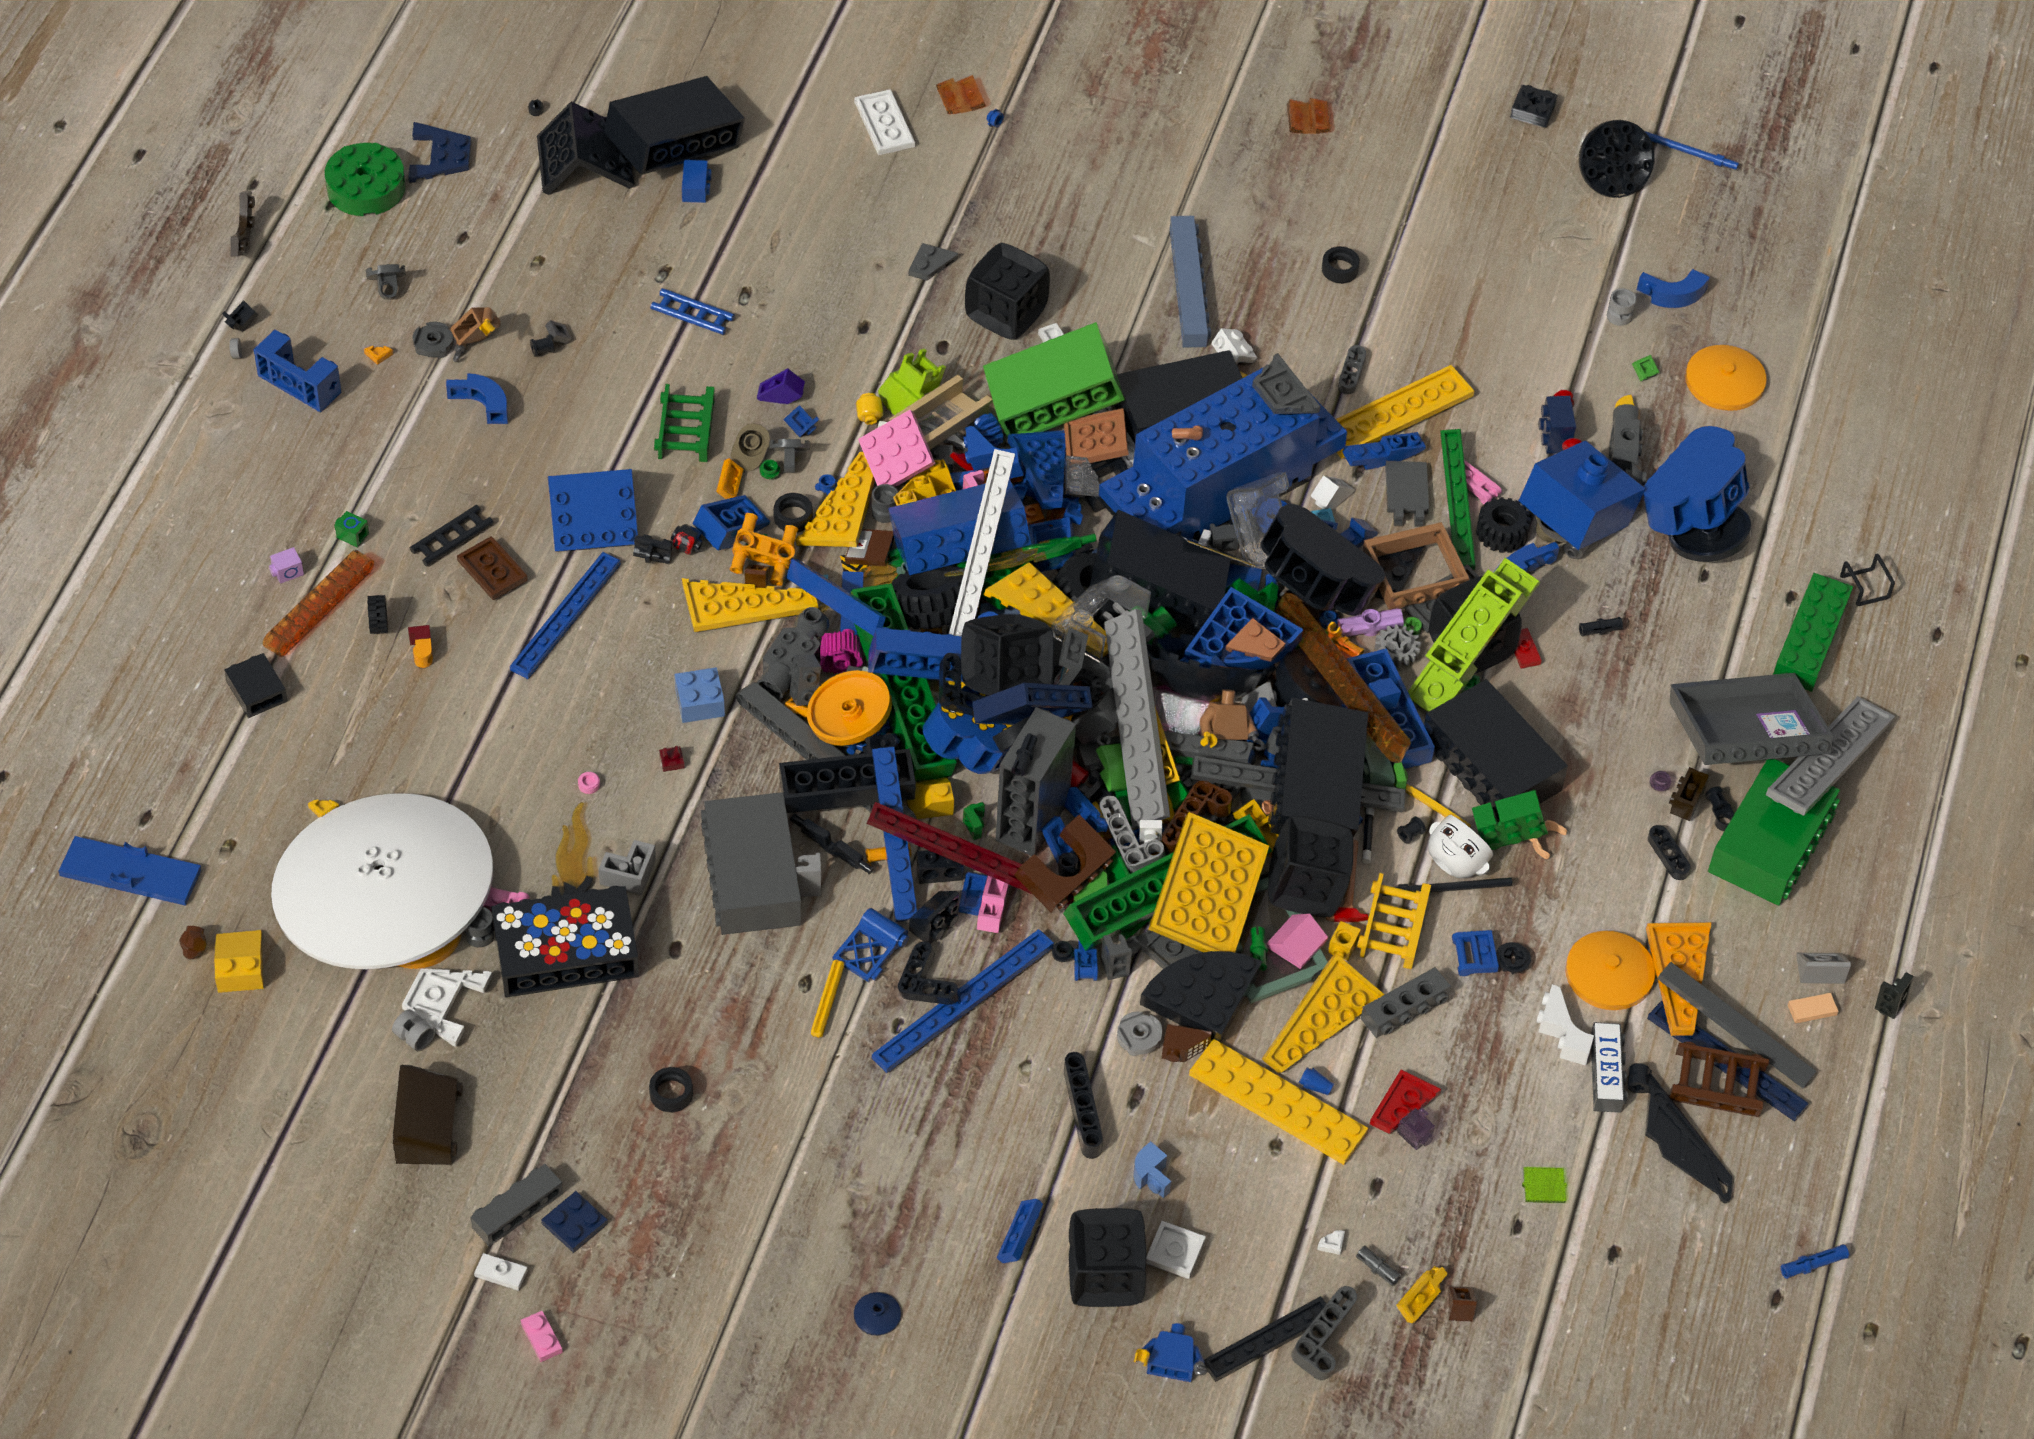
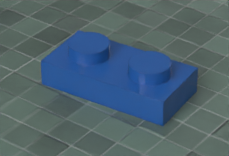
M1054 816L1041 828V831L1058 863L1061 854L1070 853L1073 849L1059 836L1065 825L1061 817Z

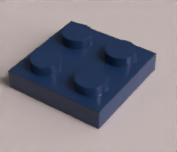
M575 1191L543 1217L541 1223L574 1253L608 1224V1219Z

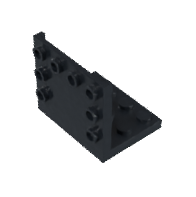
M571 101L537 135L543 193L550 195L579 165L630 189L634 185L632 164L604 133L607 117H603Z

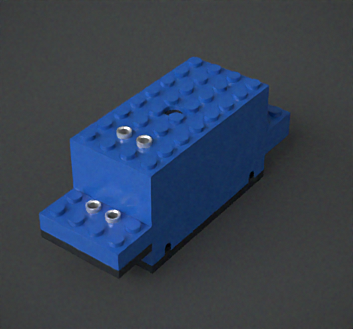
M1263 368L1136 434L1133 467L1101 483L1098 500L1112 516L1119 509L1173 534L1199 541L1204 529H1210V524H1214L1215 527L1229 525L1233 510L1250 514L1253 506L1261 500L1263 502L1267 501V498H1279L1309 482L1313 464L1345 448L1347 431L1318 401L1317 403L1320 405L1319 413L1274 414L1252 386L1256 376L1262 373ZM1197 425L1203 428V437L1197 441L1172 438L1173 428H1193Z

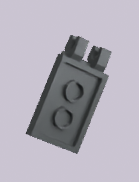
M1386 461L1387 512L1393 513L1394 526H1402L1404 513H1414V527H1423L1424 514L1429 512L1427 462Z

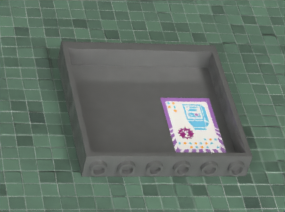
M1795 673L1670 685V704L1704 765L1831 753L1833 734Z

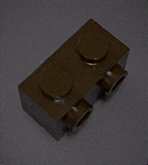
M1689 767L1685 777L1681 776L1676 787L1678 788L1677 793L1673 792L1669 800V804L1672 805L1670 814L1688 821L1691 820L1706 789L1709 779L1708 774Z

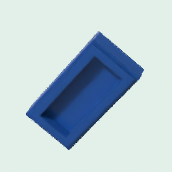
M966 873L958 912L978 916L987 875Z

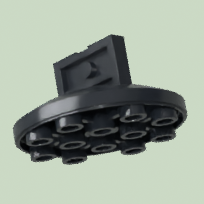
M1609 120L1597 125L1587 134L1579 151V169L1584 181L1592 190L1607 197L1621 198L1637 192L1648 181L1654 167L1655 153L1651 139L1641 127L1626 120Z

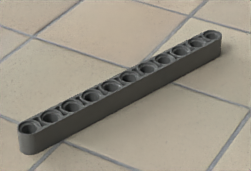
M753 681L736 694L738 703L806 760L845 756L832 744L820 740L808 724L758 683ZM902 802L903 814L917 819L914 812ZM874 804L862 806L871 813Z

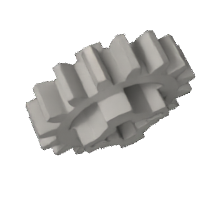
M1395 625L1394 629L1387 626L1386 631L1381 629L1380 634L1376 636L1374 650L1378 651L1387 648L1393 663H1397L1398 667L1401 666V663L1408 666L1409 660L1415 662L1416 657H1419L1421 642L1418 641V635L1413 636L1414 630L1406 631V626H1403L1402 629H1399L1398 625Z

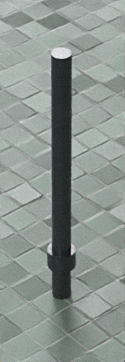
M1512 878L1429 884L1431 885L1430 893L1512 886ZM1398 884V887L1395 888L1416 892V890L1421 891L1422 885L1408 886V884Z

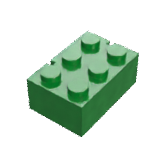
M1535 790L1495 801L1500 822L1495 820L1491 802L1472 807L1479 836L1487 843L1491 850H1497L1502 846L1518 844L1521 841L1539 838L1542 835L1548 834Z

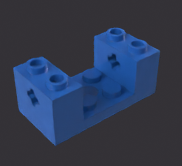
M274 330L253 349L257 374L260 378L320 413L342 393L339 370L336 363L321 357L307 371L302 367L295 366L291 338L285 333Z

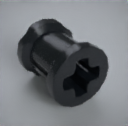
M546 335V338L538 340L530 339V346L534 357H537L540 353L548 351L552 353L555 351L550 335Z
M1417 816L1411 818L1410 822L1405 826H1400L1397 829L1399 838L1406 844H1409L1412 838L1418 834L1422 835L1426 832L1423 821Z

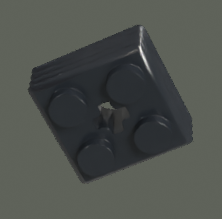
M1521 85L1512 106L1510 118L1546 128L1556 105L1558 95L1549 90L1534 88L1531 85Z

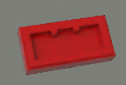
M1528 628L1521 629L1518 646L1514 652L1521 669L1541 665L1542 661Z

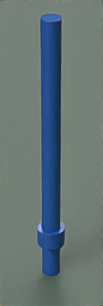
M1645 131L1652 142L1714 162V165L1719 167L1723 165L1734 170L1738 168V162L1726 159L1723 155H1714Z

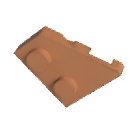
M1252 618L1226 645V650L1232 652V650L1243 652L1246 656L1259 657L1262 660L1271 662L1285 648L1286 643Z

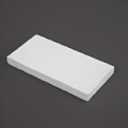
M891 89L854 97L855 105L878 155L915 147V141Z

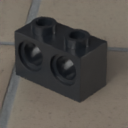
M929 850L917 851L919 884L963 880L964 865Z

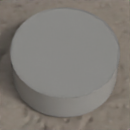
M232 338L230 340V354L233 359H238L242 356L239 338Z

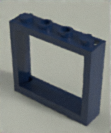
M1022 683L972 702L975 723L1014 725L1027 717L1030 718L1036 707L1048 710L1061 718L1092 708L1089 686Z

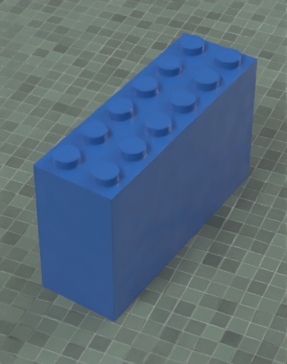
M1010 479L991 555L1031 545L1025 508ZM986 483L888 508L895 543L909 576L967 561Z

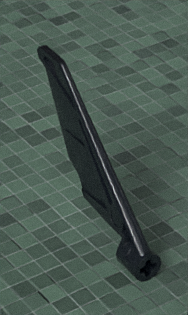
M1642 1063L1630 1065L1628 1089L1634 1093H1648L1645 1136L1658 1144L1663 1158L1716 1193L1721 1202L1729 1203L1732 1191L1731 1174L1652 1075V1070ZM1719 1181L1727 1186V1193L1723 1194Z

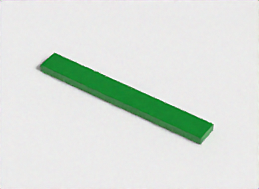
M1461 429L1440 430L1451 541L1463 566L1468 564L1475 570Z

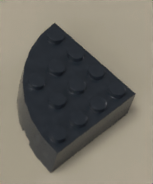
M1209 951L1190 955L1177 960L1160 971L1141 993L1140 1005L1183 1027L1212 1032L1211 1041L1215 1039L1221 1043L1259 975L1262 961L1248 955L1229 951Z

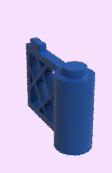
M869 908L863 914L859 925L832 958L833 960L843 961L845 968L865 981L869 982L871 979L875 981L883 971L882 965L894 950L900 947L903 948L909 940L908 930L875 909ZM861 932L868 937L869 943L856 945L855 939ZM883 946L887 950L883 955L873 956L872 947ZM870 948L871 957L858 959V949ZM854 950L855 959L846 961L841 958L844 952ZM872 962L873 967L867 974L860 970V963Z

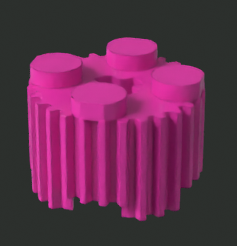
M844 629L842 632H834V634L825 633L822 636L820 643V666L823 672L840 674L847 671L848 665L859 668L862 666L863 647L860 638L855 635L853 630Z

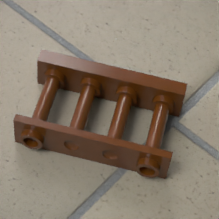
M1679 1042L1675 1055L1683 1056L1679 1083L1672 1085L1669 1094L1673 1101L1754 1117L1760 1116L1763 1101L1756 1098L1759 1071L1765 1072L1769 1059H1765L1757 1054L1749 1056L1696 1046L1692 1042ZM1692 1058L1705 1060L1702 1087L1699 1089L1688 1085ZM1714 1062L1728 1065L1725 1088L1722 1093L1711 1090ZM1737 1066L1750 1069L1747 1096L1745 1097L1735 1096L1733 1093Z

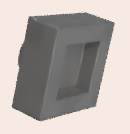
M550 320L545 325L553 341L568 344L571 340L565 324Z

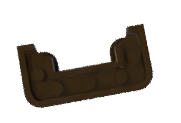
M400 1065L393 1127V1148L396 1164L452 1165V1157L457 1156V1142H453L452 1136L455 1102L458 1100V1096L463 1094V1083L459 1082L457 1077L413 1065Z

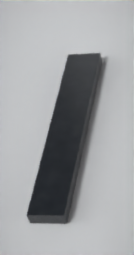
M1321 1296L1204 1359L1205 1368L1215 1382L1221 1380L1303 1335L1327 1303ZM1326 1314L1328 1319H1332L1334 1317V1315L1332 1314Z

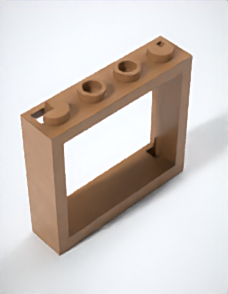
M1442 522L1364 540L1363 552L1379 565L1378 556L1437 543L1454 579L1393 593L1385 576L1379 590L1389 610L1437 599L1445 591L1469 580Z

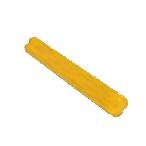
M834 960L832 962L811 1028V1035L813 1037L821 1038L823 1036L844 970L843 961Z

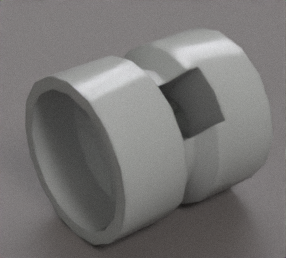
M1625 288L1614 290L1611 294L1607 310L1609 322L1617 326L1629 324L1634 312L1636 295L1631 290Z
M411 1009L402 1012L392 1026V1032L401 1040H406V1044L417 1052L425 1049L430 1044L436 1032L432 1025L422 1020Z

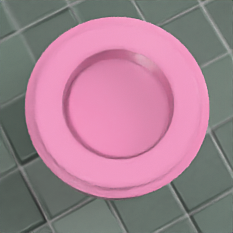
M593 772L581 774L578 778L580 791L585 794H592L598 791L600 788L599 776Z

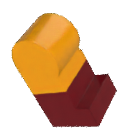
M430 626L408 627L410 645H415L413 648L415 665L420 668L429 667L433 662Z

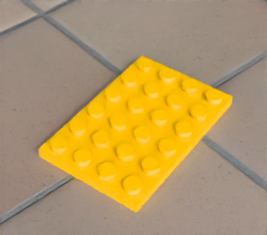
M1189 812L1186 815L1148 930L1203 953L1209 951H1229L1235 953L1269 845Z

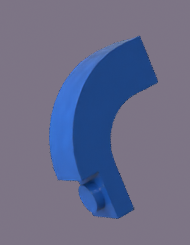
M1692 269L1688 276L1679 282H1665L1643 272L1639 277L1637 290L1651 296V303L1666 308H1681L1695 303L1707 291L1710 277Z
M467 373V380H446L447 399L477 400L486 407L487 424H508L506 396L502 388L495 381L482 375Z

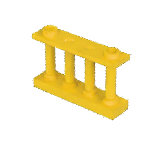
M1379 873L1378 881L1373 880L1370 893L1374 894L1365 935H1360L1357 948H1361L1360 957L1364 958L1366 948L1400 955L1401 958L1405 959L1403 968L1412 969L1431 885L1423 883L1421 891L1416 890V892L1382 885L1384 874ZM1379 893L1412 900L1415 904H1418L1417 909H1412L1411 911L1377 903ZM1375 911L1410 919L1409 921L1413 922V926L1406 929L1373 921ZM1370 930L1405 937V940H1409L1408 946L1403 945V947L1368 939Z

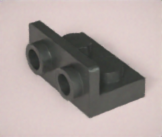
M1905 972L1901 979L1897 978L1893 985L1883 981L1880 986L1875 1009L1882 1015L1895 1019L1907 1001L1914 976Z

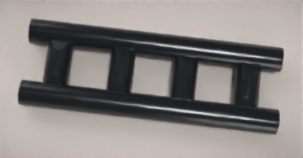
M475 505L409 548L413 554L421 551L426 556L422 561L425 566H428L485 530L494 522L491 517L485 520L480 518L477 513L481 512V509L478 505ZM471 519L476 526L466 531L460 524ZM453 529L460 536L450 542L444 535ZM437 540L443 547L433 552L427 545Z

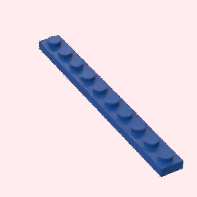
M1040 929L1036 930L960 987L961 996L956 1003L952 1005H936L872 1053V1060L888 1073L1053 948L1054 942Z

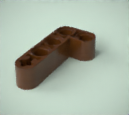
M1208 781L1196 782L1162 834L1161 843L1164 846L1166 856L1175 851L1182 827L1179 826H1183L1186 815L1189 812L1202 818L1206 812L1220 818L1227 817L1232 809V795L1230 792Z

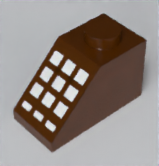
M1167 1024L1161 1059H1167L1170 1062H1186L1205 1051L1211 1042L1212 1032Z

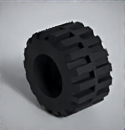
M1499 497L1498 500L1494 498L1491 499V502L1487 501L1484 507H1481L1476 534L1479 536V541L1484 542L1483 545L1486 548L1490 547L1492 551L1499 550V553L1504 551L1509 553L1513 549H1520V546L1525 544L1531 518L1529 511H1526L1527 508L1524 505H1520L1521 502L1517 500L1512 501V498L1504 499V497Z

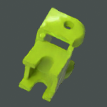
M925 348L919 350L914 361V354L912 352L905 354L900 369L891 372L878 389L881 401L893 415H896L924 397V394L938 388L941 383L946 366L941 365L937 367L925 357L927 352ZM932 415L923 422L934 419L935 417Z

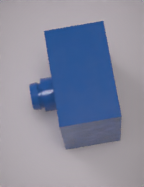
M1585 440L1535 463L1518 501L1577 550H1580L1627 527L1645 488Z

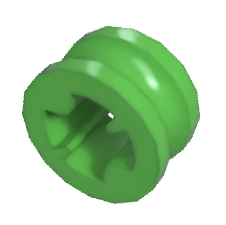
M1416 617L1406 618L1403 626H1406V631L1414 630L1413 636H1419L1422 627L1421 621Z

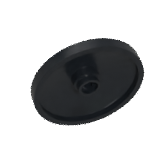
M1738 506L1723 524L1711 529L1693 527L1683 534L1668 535L1669 543L1678 555L1689 560L1699 562L1722 560L1738 553L1748 544L1752 535L1751 520L1749 515Z

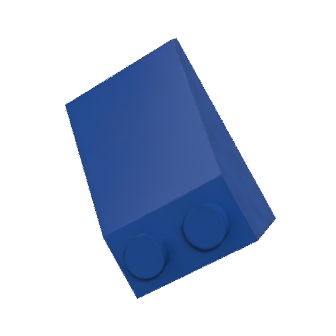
M746 495L701 505L692 524L714 548L723 550L733 547L737 531L742 529L746 513H753L758 516L754 529L755 533L768 526L771 521Z

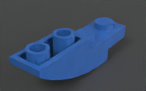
M1418 432L1382 436L1380 442L1345 446L1342 452L1350 467L1363 465L1365 470L1385 466L1386 461L1405 460L1425 450L1426 446Z
M1556 542L1537 548L1534 543H1531L1515 551L1507 559L1526 572L1534 571L1540 566L1549 565L1556 561L1559 546Z

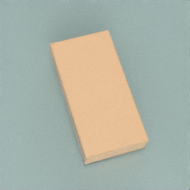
M1831 993L1788 1002V1008L1795 1024L1838 1014V1009Z

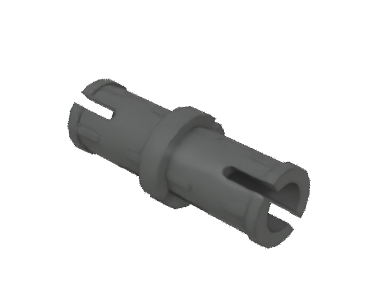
M1366 1245L1358 1251L1356 1258L1365 1263L1373 1274L1377 1273L1391 1286L1398 1282L1401 1274L1386 1263V1259L1377 1256Z

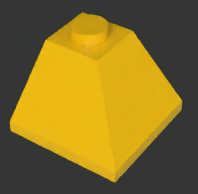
M946 777L916 782L915 799L906 800L907 806L914 812L917 819L953 815L954 797L951 783Z

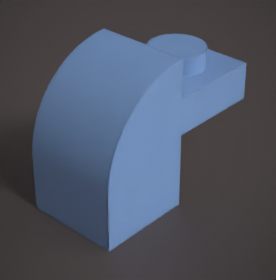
M1151 1141L1136 1155L1133 1177L1139 1189H1142L1147 1184L1153 1193H1158L1162 1198H1165L1170 1193L1171 1181L1161 1173L1166 1168L1167 1155Z

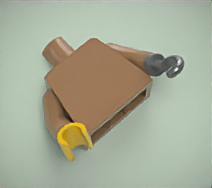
M490 307L471 308L450 328L457 341L454 348L456 351L453 357L454 362L459 360L466 344L482 341L500 327V319Z
M1222 690V701H1211L1199 719L1201 734L1204 736L1200 744L1206 746L1209 743L1210 748L1217 744V739L1248 740L1249 738L1254 743L1261 745V747L1254 746L1255 750H1262L1264 743L1261 739H1258L1259 733L1245 705L1234 702V690Z

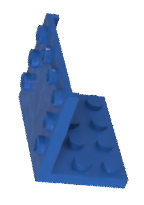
M632 469L547 477L555 551L635 544L634 538L638 535Z

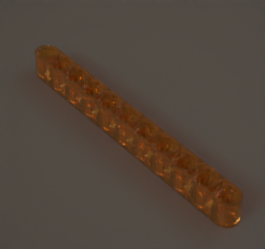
M1284 593L1275 609V613L1303 629L1302 640L1299 646L1348 709L1368 712L1367 733L1390 761L1395 763L1401 762L1411 745L1410 739L1300 599L1292 593Z

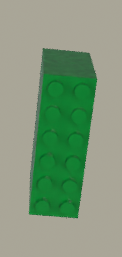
M1767 759L1716 844L1708 872L1779 906L1783 899L1787 900L1792 892V885L1797 884L1802 868H1806L1810 860V854H1814L1818 847V840L1824 837L1828 829V823H1832L1837 813L1836 809L1841 799L1838 798L1840 789L1832 786L1805 816L1795 813L1792 809L1766 796L1768 788L1789 767V765L1776 759Z

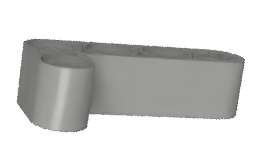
M1106 796L1100 801L1103 818L1108 824L1109 832L1130 874L1166 856L1164 846L1158 840H1151L1141 845L1138 844L1116 797ZM1109 809H1113L1115 814L1111 815ZM1118 825H1123V826H1122L1121 828H1119V829H1116V828H1115V827L1118 826ZM1125 843H1131L1129 846H1123ZM1154 852H1160L1157 855H1151ZM1139 860L1138 863L1131 864L1133 861Z

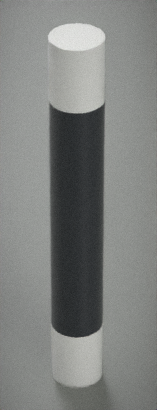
M1366 807L1362 852V862L1365 864L1371 862L1374 808Z

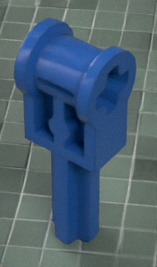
M1078 939V949H1074V980L1093 979V981H1097V949L1091 948L1085 951Z

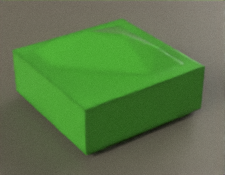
M1651 355L1632 363L1640 381L1659 373Z
M1402 762L1394 763L1395 787L1406 789L1408 781L1406 769L1403 767Z

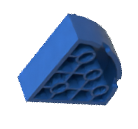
M1230 587L1185 650L1184 658L1207 659L1209 656H1217L1227 667L1255 668L1258 671L1279 662L1287 652L1293 651L1302 640L1303 629ZM1252 618L1286 643L1285 648L1271 662L1262 660L1259 657L1246 656L1245 653L1235 650L1229 652L1226 650V645Z

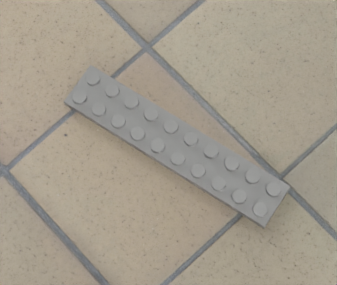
M1134 609L1104 623L1116 712L1119 719L1118 726L1132 828L1139 829L1140 820H1163L1170 817L1142 610Z
M1857 696L1828 726L1833 734L1831 753L1799 756L1768 788L1766 796L1792 809L1795 813L1805 816L1893 723L1895 716Z

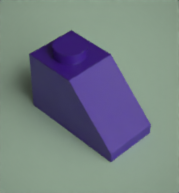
M787 368L761 382L756 399L765 402L789 404L802 397L805 381Z

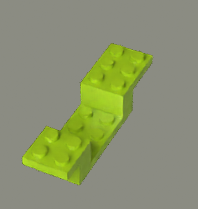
M1504 558L1494 573L1488 569L1425 655L1430 661L1408 690L1411 700L1429 712L1459 695L1477 671V667L1473 663L1508 615L1512 614L1516 617L1541 582L1507 558Z

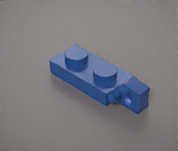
M1070 787L1064 807L1074 817L1080 814L1097 833L1107 832L1108 824L1104 818L1100 817V812L1077 787Z

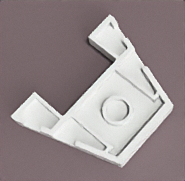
M420 969L402 1003V1009L404 1011L408 1009L413 1010L422 1020L427 1021L435 1028L437 1035L456 1047L464 1033V1026L445 1020L462 986L484 993L492 978V972L472 973V971L463 970L462 973L443 969Z

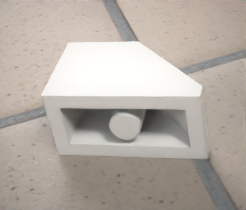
M1323 476L1311 497L1316 500L1315 504L1320 508L1334 509L1353 494L1355 489L1340 478Z

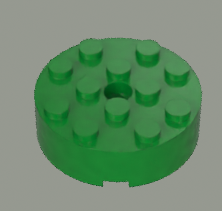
M356 143L344 146L330 157L325 166L324 173L328 198L336 208L347 214L364 216L367 213H375L376 215L384 213L396 206L405 193V175L402 160L393 150L379 143Z

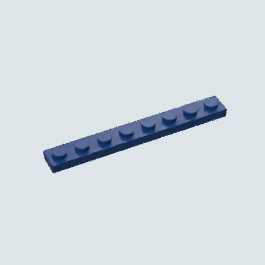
M894 747L872 749L879 803L903 813ZM883 831L895 922L909 921V918L917 912L908 843L906 840Z

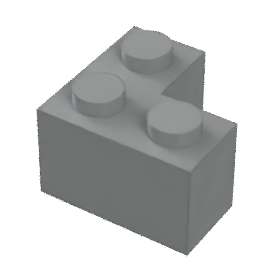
M634 840L627 857L606 852L599 867L600 885L608 887L626 886L627 892L642 895L656 861L655 845Z

